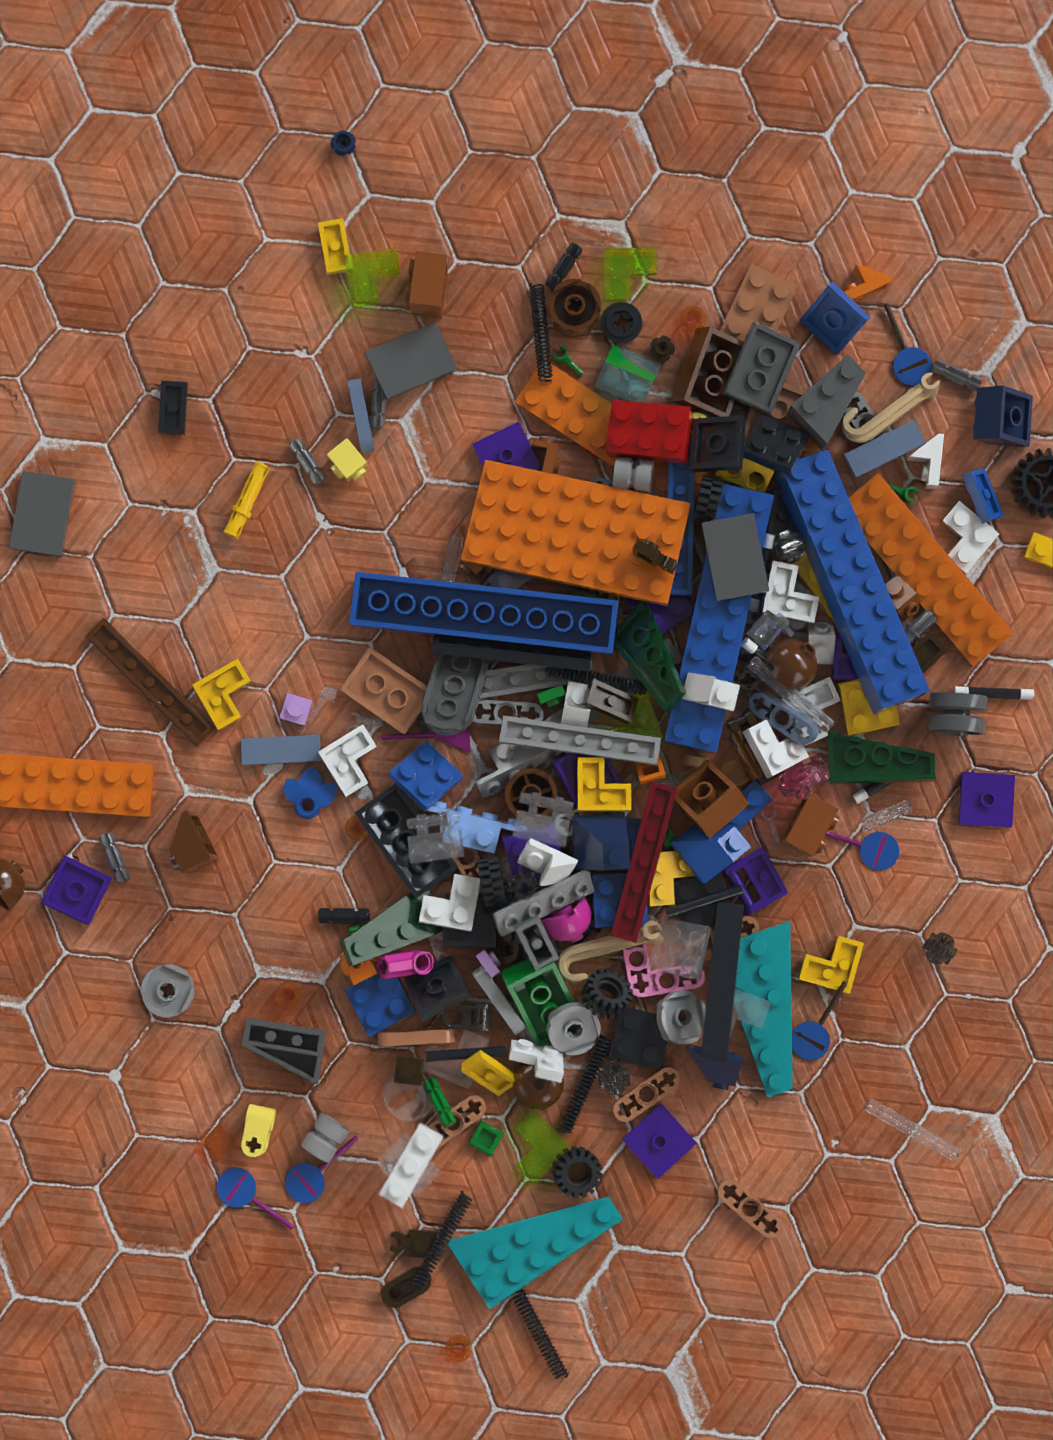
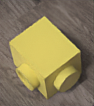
M348 438L327 454L328 459L333 464L330 468L339 480L344 477L347 482L352 479L357 481L367 472L365 470L368 467L366 460Z

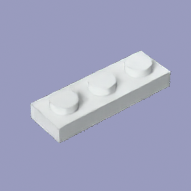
M420 1123L379 1195L403 1208L444 1136Z

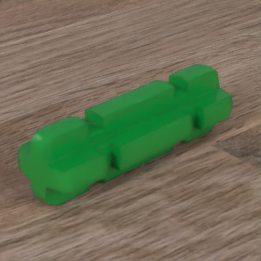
M436 1078L426 1080L423 1086L429 1094L428 1097L439 1116L441 1124L445 1128L454 1125L456 1119L452 1111H450L451 1108L440 1089Z

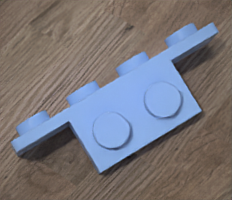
M437 801L427 810L449 816L443 842L494 854L501 828L516 832L528 830V827L523 826L524 821L509 818L508 822L497 820L498 815L483 812L482 816L472 814L473 809L463 806H457L456 810L446 808L447 803Z

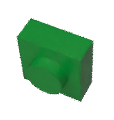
M560 685L538 693L537 697L540 705L546 704L547 708L562 703L561 698L565 697L566 694L563 686Z

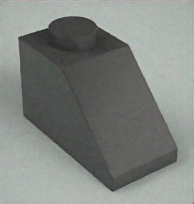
M538 915L514 926L516 937L535 971L559 959Z

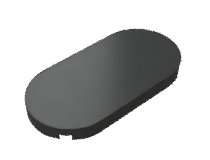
M437 654L422 703L423 719L430 730L440 735H455L463 732L470 726L474 719L487 675L488 660Z

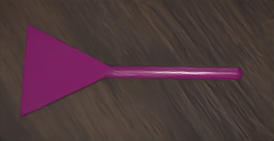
M469 727L455 735H440L435 732L381 735L382 740L436 737L470 752Z

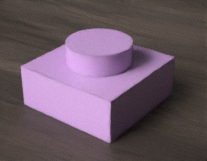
M287 693L280 719L306 726L313 701Z
M483 950L476 955L491 978L500 972L498 966L501 963L492 951L487 953Z

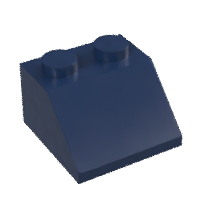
M1003 385L977 388L973 439L987 444L1029 447L1033 395Z

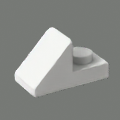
M939 433L907 459V461L927 463V466L923 465L921 472V481H925L924 489L935 490L939 486L944 434Z
M688 673L684 686L686 694L682 699L733 712L740 685L715 679L714 676Z
M568 682L561 724L587 727L590 708L582 705L587 684Z
M530 838L519 855L517 863L540 873L539 885L545 886L556 884L568 878L578 860Z

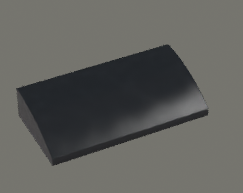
M396 784L354 812L415 899L459 869L406 793Z

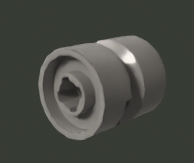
M617 456L614 467L613 487L626 490L633 488L636 492L650 494L654 460L639 458L637 462H634L632 457Z
M321 1113L314 1123L316 1130L308 1132L301 1146L317 1158L330 1163L337 1152L335 1145L342 1144L350 1131L332 1117Z

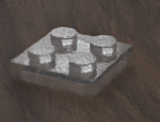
M660 917L658 924L661 930L656 931V933H660L664 940L660 944H653L647 969L699 980L711 928Z

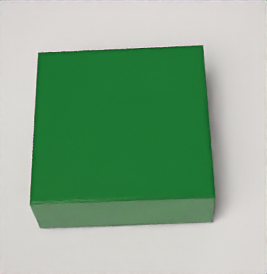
M481 1120L468 1144L492 1156L504 1132Z

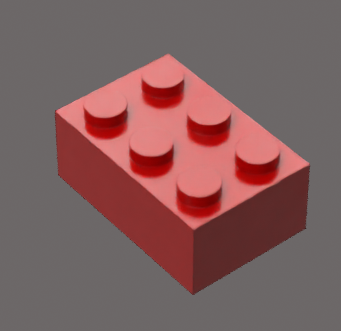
M612 400L606 453L611 458L623 456L632 457L633 460L641 458L654 460V462L687 464L693 421L691 407Z

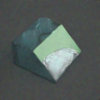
M614 344L595 383L594 392L612 400L646 402L662 364Z

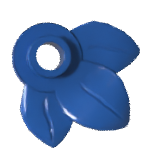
M310 767L302 774L299 782L294 779H286L284 792L286 798L294 803L296 814L301 818L311 819L319 813L320 808L329 806L333 802L337 793V784H323L316 768ZM305 801L312 803L311 810L305 811L303 809Z

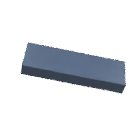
M915 420L845 453L843 456L856 479L925 445L926 441Z
M320 735L241 739L242 765L322 761L317 753L321 750Z

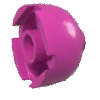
M583 897L540 918L551 939L574 943L583 938V933L591 923L592 913L586 898Z

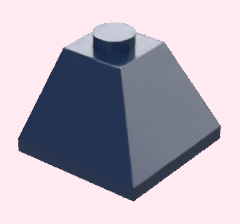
M625 813L572 816L574 858L578 860L575 869H630L629 840Z
M687 1044L686 1050L709 1082H713V1088L728 1090L729 1086H736L743 1061L742 1055L728 1052L727 1063L700 1060L701 1046Z

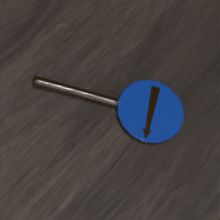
M885 303V311L902 348V351L894 359V374L903 384L916 386L921 382L924 374L931 373V359L920 348L906 347L889 305Z
M846 981L841 983L818 1023L805 1021L793 1030L792 1048L800 1058L816 1060L823 1057L828 1051L830 1035L822 1025L845 989Z

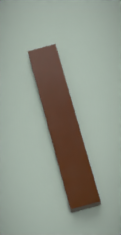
M105 618L85 636L196 747L216 729Z

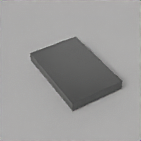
M755 321L752 322L722 394L767 416L771 415L801 343Z
M436 322L367 350L364 353L386 401L453 373L458 369Z
M22 471L9 545L10 549L58 557L63 556L75 479Z
M754 513L701 523L716 602L769 592Z

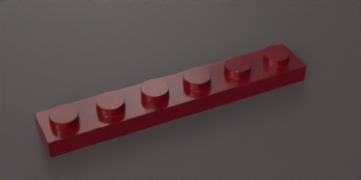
M651 782L630 860V869L627 871L613 923L611 937L637 943L678 788Z

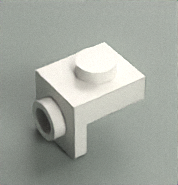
M825 622L808 624L807 643L815 649L817 664L833 665L836 637L834 626Z

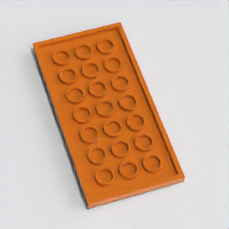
M485 460L461 561L668 606L676 569L672 575L659 566L655 567L634 556L633 546L637 539L643 542L649 540L659 546L658 550L662 554L678 561L691 503Z

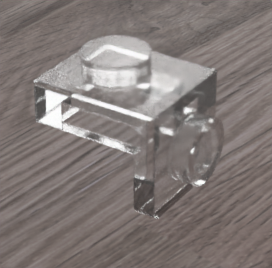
M766 610L746 634L756 645L765 651L781 631L789 637H792L794 632L789 628L791 622L781 613L774 615L769 610Z

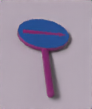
M829 831L825 834V836L860 847L862 861L873 870L882 871L889 869L896 863L899 857L898 842L892 835L886 832L878 831L871 833L864 838L863 842Z
M354 1136L335 1153L330 1163L324 1162L319 1168L309 1163H301L294 1166L287 1174L285 1181L286 1190L290 1197L302 1203L318 1199L325 1186L322 1171L359 1139L358 1136Z
M231 1168L220 1176L217 1182V1193L224 1204L230 1207H242L252 1201L291 1230L294 1229L293 1224L254 1197L256 1182L249 1171L243 1168Z

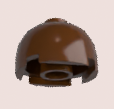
M788 638L774 644L765 654L766 663L771 662L774 667L771 671L773 676L783 686L792 691L795 688H799L798 691H802L813 680L818 670L815 649L809 643H804L798 639Z
M535 768L523 769L515 773L508 781L505 789V800L509 810L519 819L526 821H537L548 816L554 809L558 798L557 787L552 777L544 771Z
M0 859V906L6 910L14 907L25 891V881L21 875L24 870L14 860L9 863L5 859Z
M522 1062L514 1071L515 1081L512 1086L514 1095L521 1104L530 1109L541 1110L551 1107L559 1100L563 1093V1077L561 1083L535 1077V1065Z

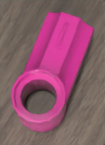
M408 949L400 953L380 955L377 961V971L382 979L413 974L425 975L432 970L434 961L432 955L427 951Z

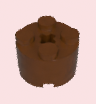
M568 279L555 287L549 298L548 316L551 324L558 332L566 337H579L589 333L598 323L601 299L593 285L580 279ZM574 304L575 307H579V311L574 312V310H570V305Z

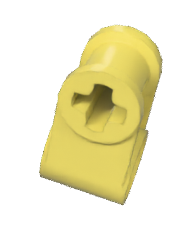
M249 1104L241 1148L247 1156L257 1157L266 1152L275 1122L276 1109ZM256 1137L257 1143L261 1144V1148L253 1152L252 1146H249V1141H253Z

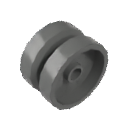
M930 693L928 707L934 711L945 712V714L929 716L927 731L952 736L986 734V720L981 717L970 716V714H980L987 711L988 697L967 693Z

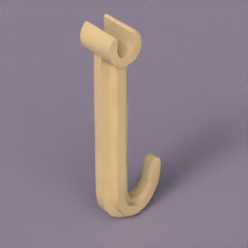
M933 373L924 374L919 384L858 429H854L849 425L850 421L858 414V409L852 408L847 412L842 421L844 435L849 440L857 443H865L872 440L926 398H934L938 393L940 381L938 380L933 385H930Z
M656 921L645 923L640 928L637 943L607 936L570 946L560 954L558 970L567 981L573 983L588 980L586 973H569L568 968L570 964L646 943L660 944L664 940L661 934H651L653 931L661 930V927Z

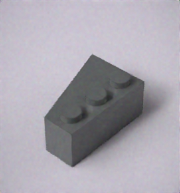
M849 354L795 401L787 411L788 416L802 430L810 432L809 438L821 451L828 444L866 374Z
M249 1017L246 1018L242 1045L317 1085L320 1079L328 1030Z

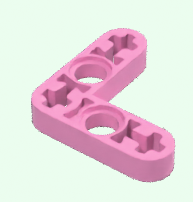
M642 944V948L623 949L627 980L631 984L629 989H633V995L637 997L695 989L700 987L705 980L703 969L697 965H684L651 971L646 944ZM634 951H639L644 956L643 964L638 967L632 966L629 962V956ZM646 968L647 973H641L644 982H648V986L644 987V992L640 993L639 989H634L633 984L638 981L637 974L631 976L630 970L639 971ZM690 969H694L695 973H700V978L696 979L695 984H692L691 980H683L684 986L678 987L679 978L676 971L681 970V976L688 975ZM664 973H670L674 977V984L670 988H663L659 983V978Z

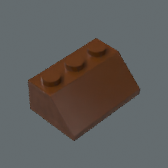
M710 326L696 328L671 402L680 406L691 407L692 411L713 417L729 416L735 400L722 393L741 350L743 341Z
M190 810L183 811L170 846L172 855L169 856V859L175 870L192 874L220 859L197 813Z

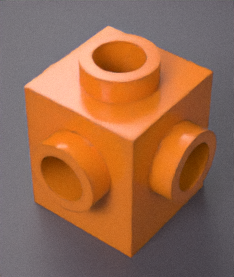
M343 954L340 956V966L346 976H350L353 984L356 985L379 973L377 971V961L380 956L349 967Z

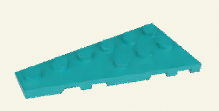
M788 920L743 936L740 939L734 1005L766 1097L793 1089L790 921Z
M604 1197L450 1240L449 1243L447 1242V1244L491 1310L623 1221V1218L610 1198Z

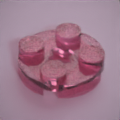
M809 757L811 762L805 765L800 761L781 775L779 780L782 784H777V787L784 797L796 796L798 800H801L811 793V788L830 777V773L827 770L828 767L821 757Z

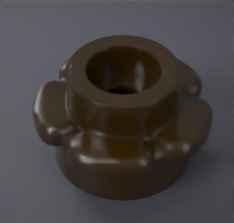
M668 336L655 337L650 343V354L654 359L667 361L671 358V354L675 352V344L671 342ZM661 346H664L665 349H664V350H660V347H661Z

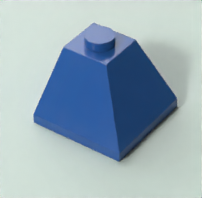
M729 823L711 839L693 824L670 843L702 885L751 848L738 829Z

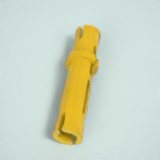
M257 461L254 462L236 505H233L231 508L232 514L223 531L224 534L239 539L244 524L252 515L250 512L270 470V467Z

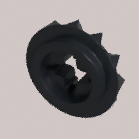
M613 303L602 314L601 329L606 338L614 341L616 344L628 343L639 335L642 329V317L638 309L630 303ZM618 313L624 321H630L625 325V333H623L619 326H612L618 321Z

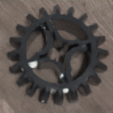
M1039 448L1035 450V456L1029 452L1025 455L1026 460L1020 459L1017 462L1021 468L1015 467L1012 470L1018 477L1010 479V483L1017 485V487L1011 489V493H1019L1020 496L1014 501L1019 503L1022 500L1025 503L1021 507L1022 511H1025L1028 507L1032 508L1030 516H1035L1037 511H1039L1040 518L1044 519L1048 511L1049 516L1053 518V503H1042L1048 493L1053 494L1052 449L1047 448L1043 454ZM1049 464L1048 469L1042 474L1029 472V469L1034 465ZM1048 476L1050 481L1048 484H1051V486L1043 491L1044 487L1042 484L1044 483H1041V481ZM1026 480L1035 488L1034 498L1027 489Z

